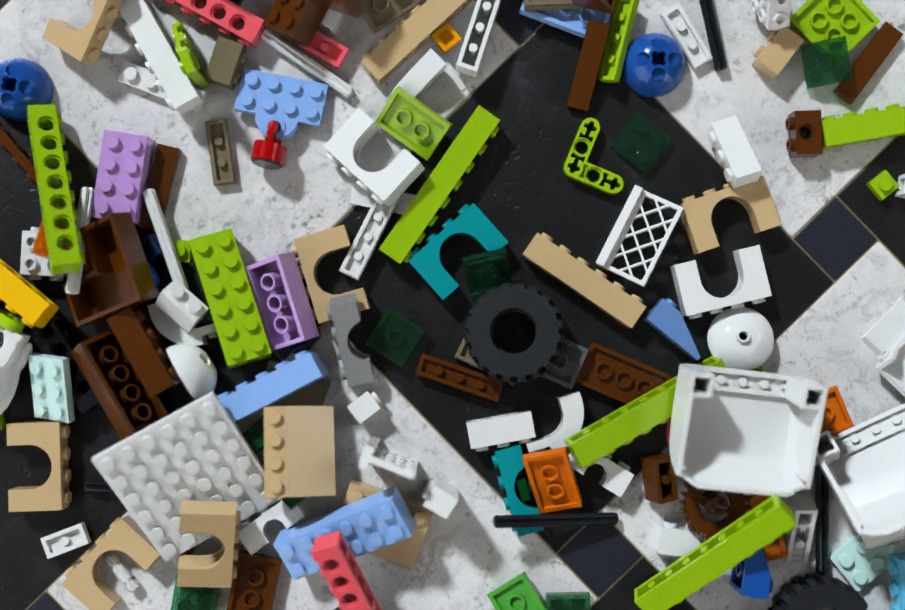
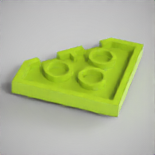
M180 21L172 24V36L176 42L175 50L181 59L178 62L184 75H187L189 80L192 79L195 85L198 84L202 89L211 86L205 78V71L186 28Z

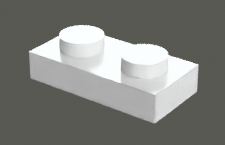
M85 522L40 538L47 559L92 542Z

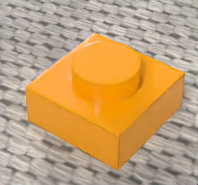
M449 22L431 35V38L444 54L462 40Z

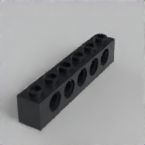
M41 291L45 296L49 298V296L44 291ZM57 311L44 328L36 326L31 328L25 324L27 331L42 354L69 358L73 401L82 414L87 413L101 405L91 387L88 392L83 389V383L87 380L79 366L76 374L71 370V365L73 363L77 364L71 354V351L77 345L72 339L74 336L68 327H64L61 322L62 317ZM50 326L54 329L52 337L48 335V328ZM62 344L66 347V353L64 355H62L59 351V348Z

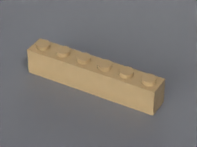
M427 0L422 6L417 5L410 12L411 16L407 20L403 19L398 22L394 27V32L390 35H384L374 50L370 49L363 55V60L361 61L363 67L381 85L431 39L433 33L447 22H450L473 0Z
M542 232L541 235L536 233L521 255L522 257L625 327L632 328L646 308L642 304L643 300L633 293L630 296L624 292L625 287L616 281L612 284L606 279L607 275L598 269L595 271L590 269L587 261L581 257L576 259L571 256V251L563 245L558 247L552 243L553 238Z

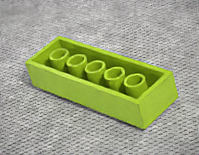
M232 228L188 240L228 370L271 357V349Z

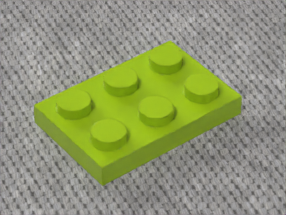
M400 86L396 87L375 121L379 127L426 161L431 158L452 125Z

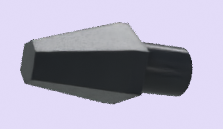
M318 329L320 336L291 345L293 354L305 350L309 351L321 338V329Z

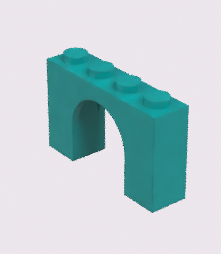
M474 203L470 206L468 204L464 205L458 211L460 215L455 220H452V218L447 220L441 226L443 230L438 235L435 232L425 240L427 244L422 249L417 247L412 251L411 259L408 260L442 300H445L459 287L440 262V250L447 239L455 235L470 236L480 244L491 258L508 244L506 238Z

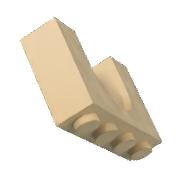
M93 0V15L89 23L81 29L75 28L66 21L50 18L42 38L78 61L95 65L109 36L113 22L117 18L123 0Z
M764 175L760 176L758 181L734 189L731 183L723 185L724 189L716 192L715 188L702 192V197L695 198V195L682 199L683 203L679 205L684 208L681 219L694 255L719 247L711 222V214L713 208L720 200L732 199L742 204L748 213L755 234L782 225Z
M344 224L293 239L295 245L292 246L295 258L299 257L301 266H298L301 278L306 280V294L308 300H312L313 308L311 310L314 319L318 320L319 324L333 320L328 319L326 307L330 304V298L356 293L360 312L371 309L365 288L362 287L346 293L333 295L324 291L317 281L316 271L319 262L326 255L350 248L352 245Z
M53 420L7 423V446H38L48 454L52 466L51 474L42 486H20L8 490L9 512L56 511L69 507L72 501V493L69 491L71 470L68 469V460L71 456V450L68 447L69 425Z
M182 500L179 532L211 534L217 537L223 546L217 552L209 555H179L177 587L231 588L232 579H236L237 565H233V561H238V548L234 547V543H239L240 530L235 529V527L240 525L241 511H237V502Z
M129 515L122 519L118 517L109 526L112 530L107 535L103 533L95 541L97 546L92 551L90 549L81 556L80 560L82 562L78 567L74 565L65 574L67 578L62 585L89 610H111L122 599L101 577L99 565L105 552L110 550L122 551L129 555L145 571L161 556L136 521Z

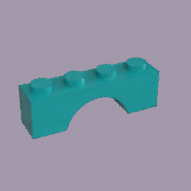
M519 442L507 447L494 449L495 455L491 457L494 468L500 469L501 476L497 478L500 489H505L507 497L503 498L506 510H511L512 515L540 514L537 505L522 502L515 493V479L518 473L525 467ZM544 527L512 528L513 532L517 531L519 537L544 530Z

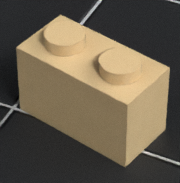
M788 27L772 30L766 37L768 43L765 47L761 45L753 55L756 59L751 65L771 80L779 75L804 41V39Z

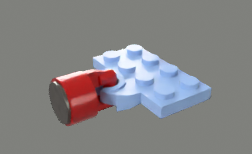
M243 68L234 110L255 115L257 127L265 136V140L254 141L250 158L253 164L271 170L283 168L287 148L281 145L282 140L291 138L296 133L299 124L317 128L321 127L329 91L328 84Z

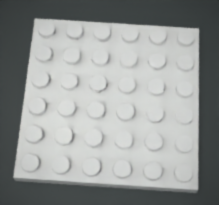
M214 391L92 456L91 459L92 463L165 562L213 537V535L207 533L179 532L182 500L237 502V511H241L242 521L281 499H265L264 467Z

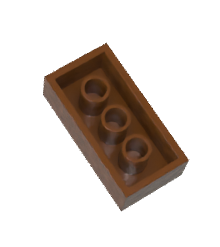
M130 306L107 319L109 326L151 398L164 395L183 384L167 354L166 348L168 346L165 347L161 340L163 335L157 328H154L147 309Z

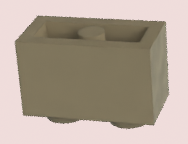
M218 36L205 78L210 83L234 90L235 85H238L241 80L240 70L242 64L245 65L248 59V52L244 44Z

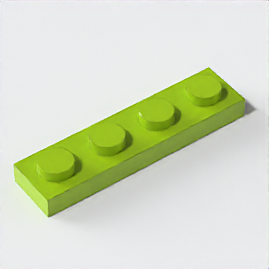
M640 0L616 1L597 77L598 81L619 83Z

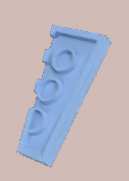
M523 3L519 11L521 15L582 38L585 37L589 19L608 23L611 16L609 13L591 9L524 11Z

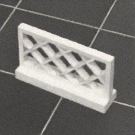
M635 185L595 263L604 270H609L645 287L684 208ZM645 198L654 200L657 208L644 212L642 204ZM672 208L677 211L674 218L664 221L661 210ZM659 212L662 222L649 227L646 216ZM644 217L647 228L634 231L632 226L634 220ZM664 226L666 232L664 238L654 241L651 230ZM649 231L652 242L639 246L636 235ZM634 236L637 247L625 251L623 247L624 240ZM661 243L657 249L656 244ZM654 245L656 251L654 257L644 260L641 249ZM639 250L642 262L629 265L626 255ZM624 256L627 267L616 269L611 266L615 258ZM644 265L646 273L642 280L633 276L632 268Z
M373 435L365 447L358 467L367 470L371 463L413 480L419 461L379 446L381 438Z

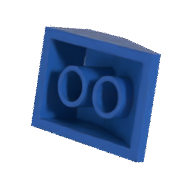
M761 548L753 556L745 558L732 569L730 585L740 595L768 600L769 593L773 589V581L771 580V574L763 549Z

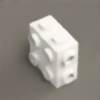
M752 0V11L757 14L760 23H763L767 30H779L790 26L791 0Z
M31 227V231L22 230L20 274L28 275L29 280H42V276H50V281H63L64 277L68 276V273L51 275L49 259L31 253L39 227Z

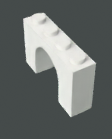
M359 108L323 147L329 152L326 156L335 164L339 161L343 165L341 170L350 178L354 175L358 179L356 183L365 192L367 189L373 192L371 197L378 204L381 205L384 202L390 207L425 168L419 160L404 149L388 167L381 171L368 172L361 169L359 164L360 152L364 145L376 134L379 127Z
M760 245L732 251L738 272V282L733 292L723 298L714 297L703 288L696 260L670 266L682 316H689L690 320L702 317V312L710 311V314L723 312V307L731 306V309L745 307L744 302L752 301V304L766 302L765 297L772 296Z

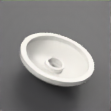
M746 307L729 308L719 313L711 322L707 332V345L711 355L721 358L726 368L753 370L761 366L769 358L774 346V335L769 322L759 312ZM744 333L747 337L746 340L740 339L739 334Z

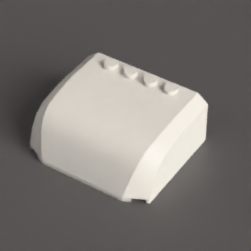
M689 363L679 364L669 437L670 458L675 474L700 489L768 496L777 494L779 497H789L794 495V492L805 488L807 490L810 489L828 388L810 378L796 375Z
M905 403L835 436H831L829 430L820 433L816 462L857 533L889 535L905 528Z

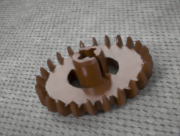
M684 483L687 492H680L685 497V499L679 500V503L684 505L679 512L686 513L682 520L690 521L687 528L692 529L695 527L694 534L698 536L702 532L704 540L708 538L709 534L711 538L745 515V510L752 509V506L745 504L746 501L751 500V497L743 496L744 493L724 491L729 498V506L725 497L714 494L704 497L702 494L708 489L696 488L688 483ZM702 499L710 502L715 501L725 508H716L713 504L704 502ZM699 503L703 504L704 509L710 514L723 515L727 513V515L721 520L711 521L701 513Z

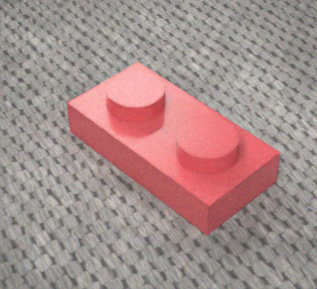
M316 31L309 47L301 45L302 49L337 69L341 67L349 53L347 47L319 31Z

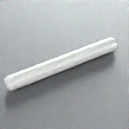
M269 29L263 31L260 37L270 46L346 98L352 94L353 87Z
M83 187L80 190L77 210L78 223H75L76 230H80V228L90 223L94 196L93 188ZM81 234V243H78L79 250H83L85 256L86 246ZM81 264L80 272L68 273L66 293L71 295L79 294L83 264Z
M151 188L146 189L142 192L172 281L176 279L188 289L189 286L156 192Z

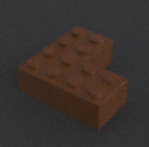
M276 0L263 25L280 38L309 47L328 9L359 19L368 0Z
M130 212L110 213L98 219L97 222H92L80 228L94 271L81 277L79 294L71 295L66 293L77 327L96 324L130 306H138L159 296Z

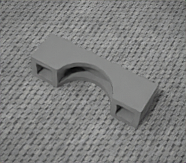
M357 294L330 298V304L326 307L328 319H333L334 323L331 331L333 340H337L339 347H336L337 358L342 360L344 366L341 367L342 379L347 380L348 387L374 382V370L370 354L356 350L348 338L351 328L361 321Z

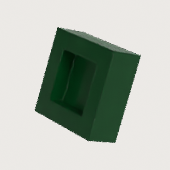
M524 475L516 477L522 502L531 500L529 494L533 493L529 480L526 481Z

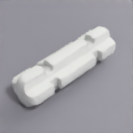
M113 553L105 559V563L109 568H113L111 571L122 584L125 583V588L131 593L140 586V583L136 578H132V573L123 562H119L120 558Z

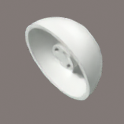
M177 344L166 348L175 370L194 400L214 391L217 383V370L204 350L190 344Z

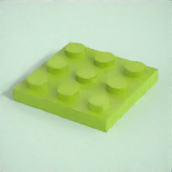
M808 0L790 17V26L830 68L839 62L880 22L861 0Z

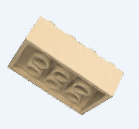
M334 406L263 407L265 499L336 496Z
M352 478L342 506L385 489ZM401 495L416 522L412 537L374 550L368 554L414 568L433 511L424 507L423 502Z

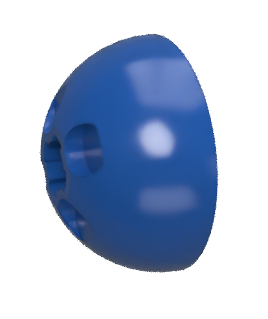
M648 33L636 38L629 44L622 74L628 86L636 93L645 97H661L672 92L682 81L686 68L685 55L680 45L673 38L661 33Z
M13 58L0 63V115L13 122L24 123L27 122V105L51 104L53 83L48 72L40 64L24 58Z

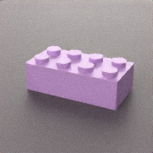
M104 130L90 217L100 219L110 213L130 212L134 224L139 225L144 204L142 192L148 187L155 143L153 139L148 136Z
M294 252L278 254L244 267L271 351L320 336Z

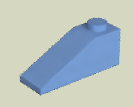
M664 298L659 299L643 319L691 359L698 361L700 354L681 312L676 309L677 304L669 298L666 300Z

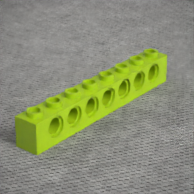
M55 104L27 105V122L51 275L80 272L81 264H85L84 251L79 250L78 243H81V232L76 230L75 223H78L77 210L72 208V203H75L74 191L69 190L71 172L66 170L65 164H68V154L62 148V145H65L64 132L59 130V126H62L61 113L56 112ZM46 147H51L53 150H48ZM53 166L57 169H50L48 167ZM58 186L60 189H53L51 187ZM54 206H62L63 209H56ZM62 225L67 227V229L61 230L57 226ZM61 246H68V247H70L71 249H70V250H63V249H61L60 247H61Z

